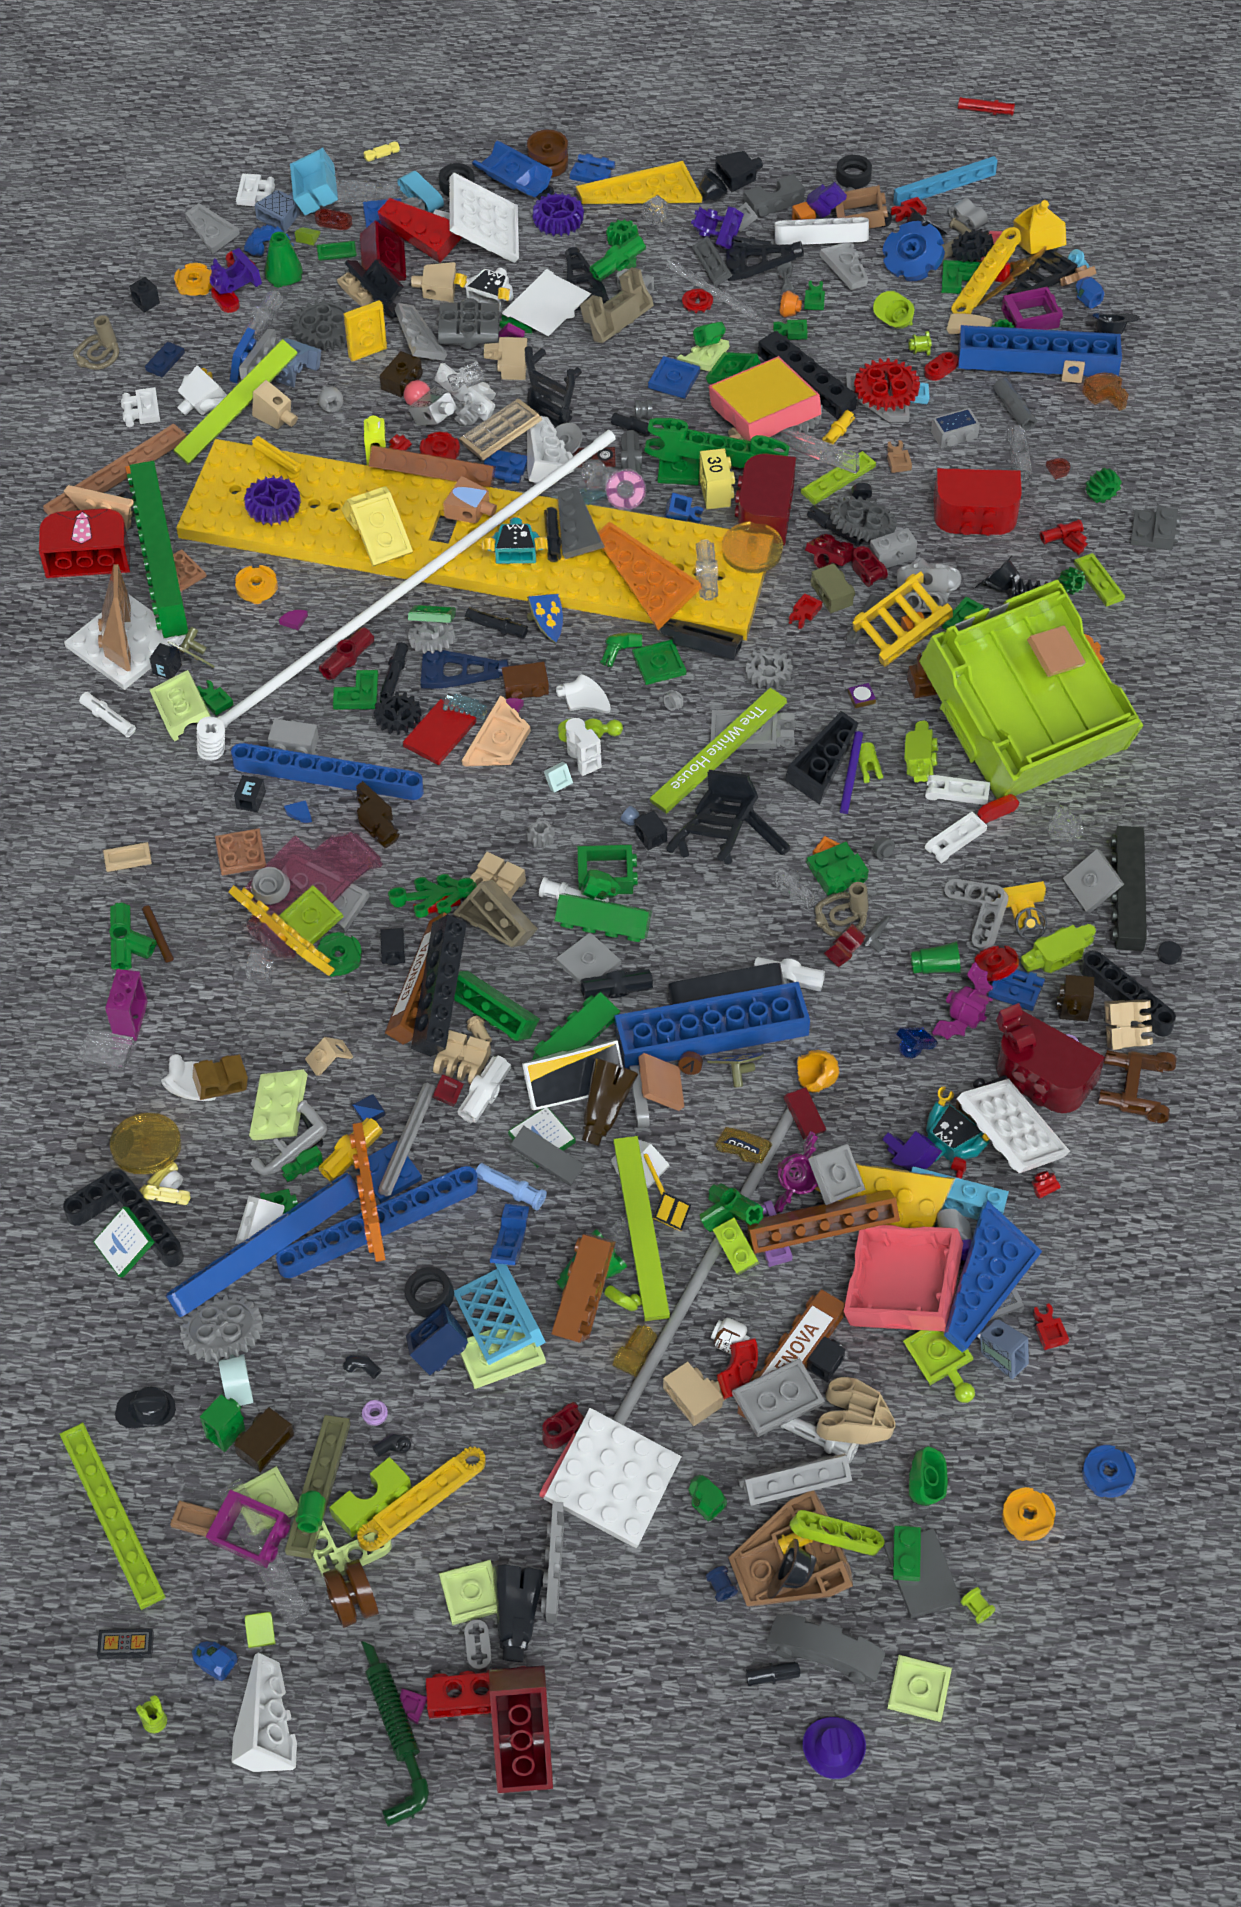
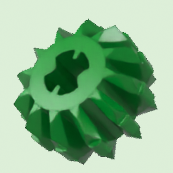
M617 219L616 222H611L606 230L608 244L612 246H620L635 234L639 235L637 225L633 224L632 221L627 222L626 219L623 221Z
M1102 468L1100 471L1096 470L1094 475H1090V480L1086 481L1087 486L1085 490L1093 501L1103 504L1106 500L1111 501L1113 496H1117L1116 492L1121 489L1120 485L1122 482L1114 470Z

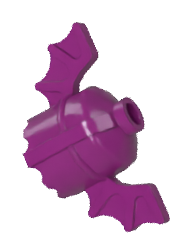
M973 963L967 973L975 989L964 986L957 992L954 990L950 991L946 998V1003L950 1004V1016L956 1020L953 1022L939 1021L932 1032L933 1036H942L946 1040H949L954 1035L964 1037L967 1027L976 1029L979 1022L987 1020V1017L984 1016L986 1004L989 1001H993V999L986 996V994L993 990V986L987 981L988 972L980 969L977 963Z
M811 1131L803 1145V1155L793 1154L785 1157L777 1165V1175L780 1184L786 1191L778 1197L774 1205L776 1213H782L784 1206L787 1203H791L793 1193L807 1194L816 1187H819L808 1160L816 1150L814 1144L818 1139L815 1133Z

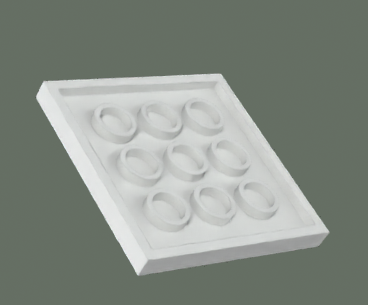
M453 173L450 176V231L515 263L519 259L518 205Z
M130 595L131 622H125V631L131 653V671H125L105 657L103 648H99L98 635H102V631H99L98 619L102 618V612L64 642L66 648L124 690L151 669L149 658L159 643L170 646L167 642L171 641L179 646L186 637V635L163 638L162 630L157 631L155 618L159 616H155L153 611Z
M1009 1079L962 1092L957 1098L962 1109L971 1115L976 1121L977 1127L983 1133H986L995 1149L1002 1152L1011 1168L1018 1173L1062 1159L1070 1152Z
M589 1408L543 1499L552 1504L553 1502H563L565 1511L637 1548L682 1456Z

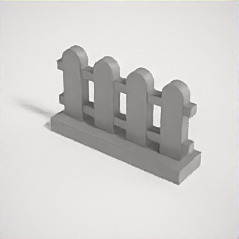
M844 1453L836 1456H823L811 1462H798L787 1468L770 1469L762 1474L745 1475L738 1482L740 1488L743 1487L744 1492L747 1493L748 1503L752 1506L850 1482L852 1477L848 1458Z

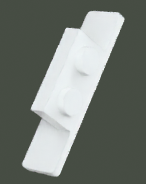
M441 363L435 376V381L460 402H467L469 400L477 405L479 408L476 412L482 420L486 421L490 418L495 408V404L491 400L496 395L490 389V386L479 380L473 372L456 373L448 365Z

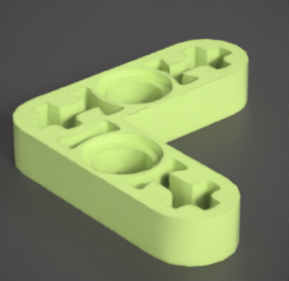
M323 1521L318 1539H326L328 1545L323 1550L315 1549L313 1558L323 1576L324 1572L330 1570L327 1568L325 1556L329 1554L331 1562L336 1564L335 1568L340 1570L343 1576L345 1575V1564L352 1561L348 1558L350 1551L359 1549L363 1552V1556L359 1561L364 1566L387 1555L391 1550L392 1543L391 1540L384 1544L383 1548L371 1551L369 1555H367V1551L359 1546L358 1539L340 1548H336ZM372 1532L363 1538L364 1541L366 1540L371 1543V1541L374 1542L378 1538V1535Z

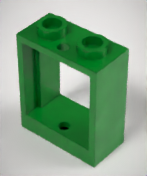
M632 845L577 846L579 890H581L587 875V861L626 860L627 877L613 878L616 879L621 888L618 894H633V886H638V874L633 872V867H637V854H632Z

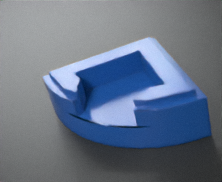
M306 800L284 806L285 812L290 818L300 820L302 823L312 822Z

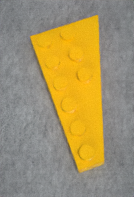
M234 885L229 890V894L259 918L264 925L285 941L298 955L326 975L330 976L335 969L328 964L331 960L318 951L313 944L303 938L294 928L286 924L276 913H273L271 916L267 912L270 908L263 902L258 900L256 903L252 900L254 895L245 887L240 890Z

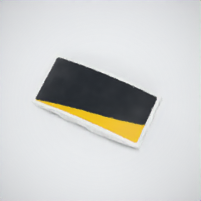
M610 1040L594 1046H584L568 1052L562 1051L522 1063L531 1109L537 1110L588 1098L595 1058L623 1067L618 1040Z

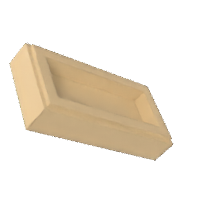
M148 842L103 850L107 872L152 864Z

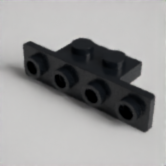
M375 259L366 271L358 261L346 260L344 264L349 268L348 271L358 278L360 285L372 294L373 300L375 302L378 300L382 302L385 309L384 312L389 317L398 318L395 312L396 304L393 300L404 286L380 259Z

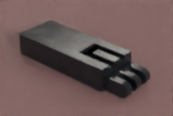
M670 618L661 628L663 635L674 637L673 644L732 660L735 659L742 647V635L705 625Z

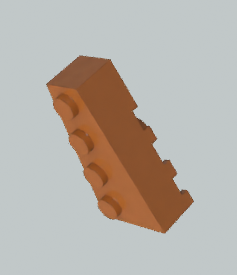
M588 1233L583 1234L582 1238L579 1237L577 1239L574 1250L577 1254L574 1262H571L569 1267V1279L562 1293L561 1304L555 1318L552 1335L579 1343L590 1338L616 1241Z

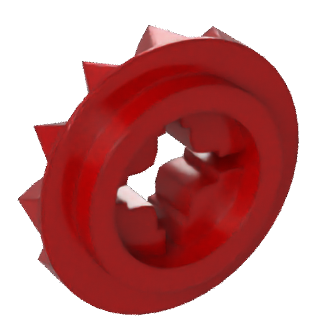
M691 289L682 297L683 308H687L688 312L695 311L696 314L698 311L704 313L706 309H711L713 296L704 289Z

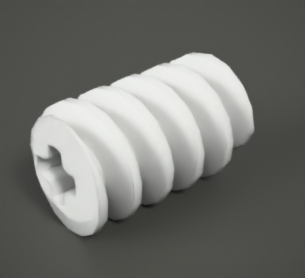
M204 717L197 724V752L204 760H216L223 755L225 750V727L221 720L216 717Z

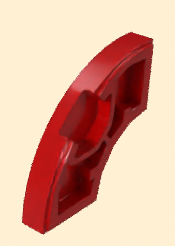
M756 1338L730 1345V1363L723 1372L717 1374L724 1400L733 1396V1390L750 1382L758 1363Z

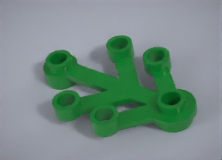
M448 874L437 876V884L428 881L425 877H419L414 880L415 889L419 892L406 893L404 888L396 887L388 892L390 903L396 908L403 907L406 901L426 899L414 906L415 916L422 918L429 914L428 908L438 902L436 904L438 913L442 914L445 912L448 914L451 912V905L460 898H467L477 887V884L471 878L455 880ZM449 896L445 900H441L443 897Z

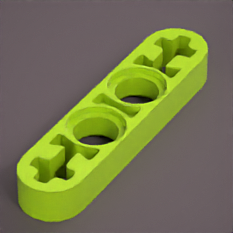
M805 1510L798 1511L790 1521L792 1531L802 1538L867 1555H876L885 1544L883 1536L873 1528ZM822 1526L827 1528L831 1534L827 1533ZM844 1532L848 1533L853 1540L847 1537Z

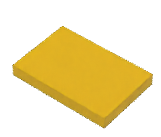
M380 300L343 313L348 357L351 361H356L387 349L384 311Z

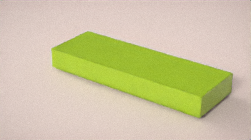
M1093 553L1074 560V565L1078 570L1084 572L1083 575L1086 581L1106 607L1125 599L1124 593Z

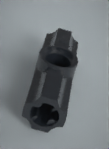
M650 969L631 972L617 970L608 972L604 976L584 978L580 981L584 1000L591 995L595 997L600 992L605 997L619 998L627 996L629 993L653 989V977Z

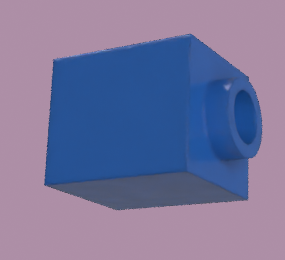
M672 493L666 505L664 518L681 521L690 519L692 523L700 524L702 518L696 517L695 513L702 514L704 509L700 506L691 508L692 498Z

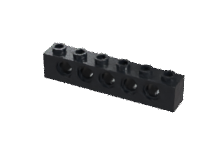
M774 331L758 341V356L764 361L779 356L820 395V405H822V408L837 420L843 415L844 411L852 412L856 409L857 395L855 392L846 387L839 379H836L825 368L816 363L813 358L806 355L799 347L791 343L778 331Z
M448 914L432 923L411 1044L412 1050L430 1057L445 1050L447 1046L467 925L466 922Z

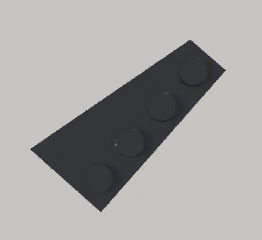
M840 711L791 762L787 769L785 781L820 805L854 739L859 723L843 711Z

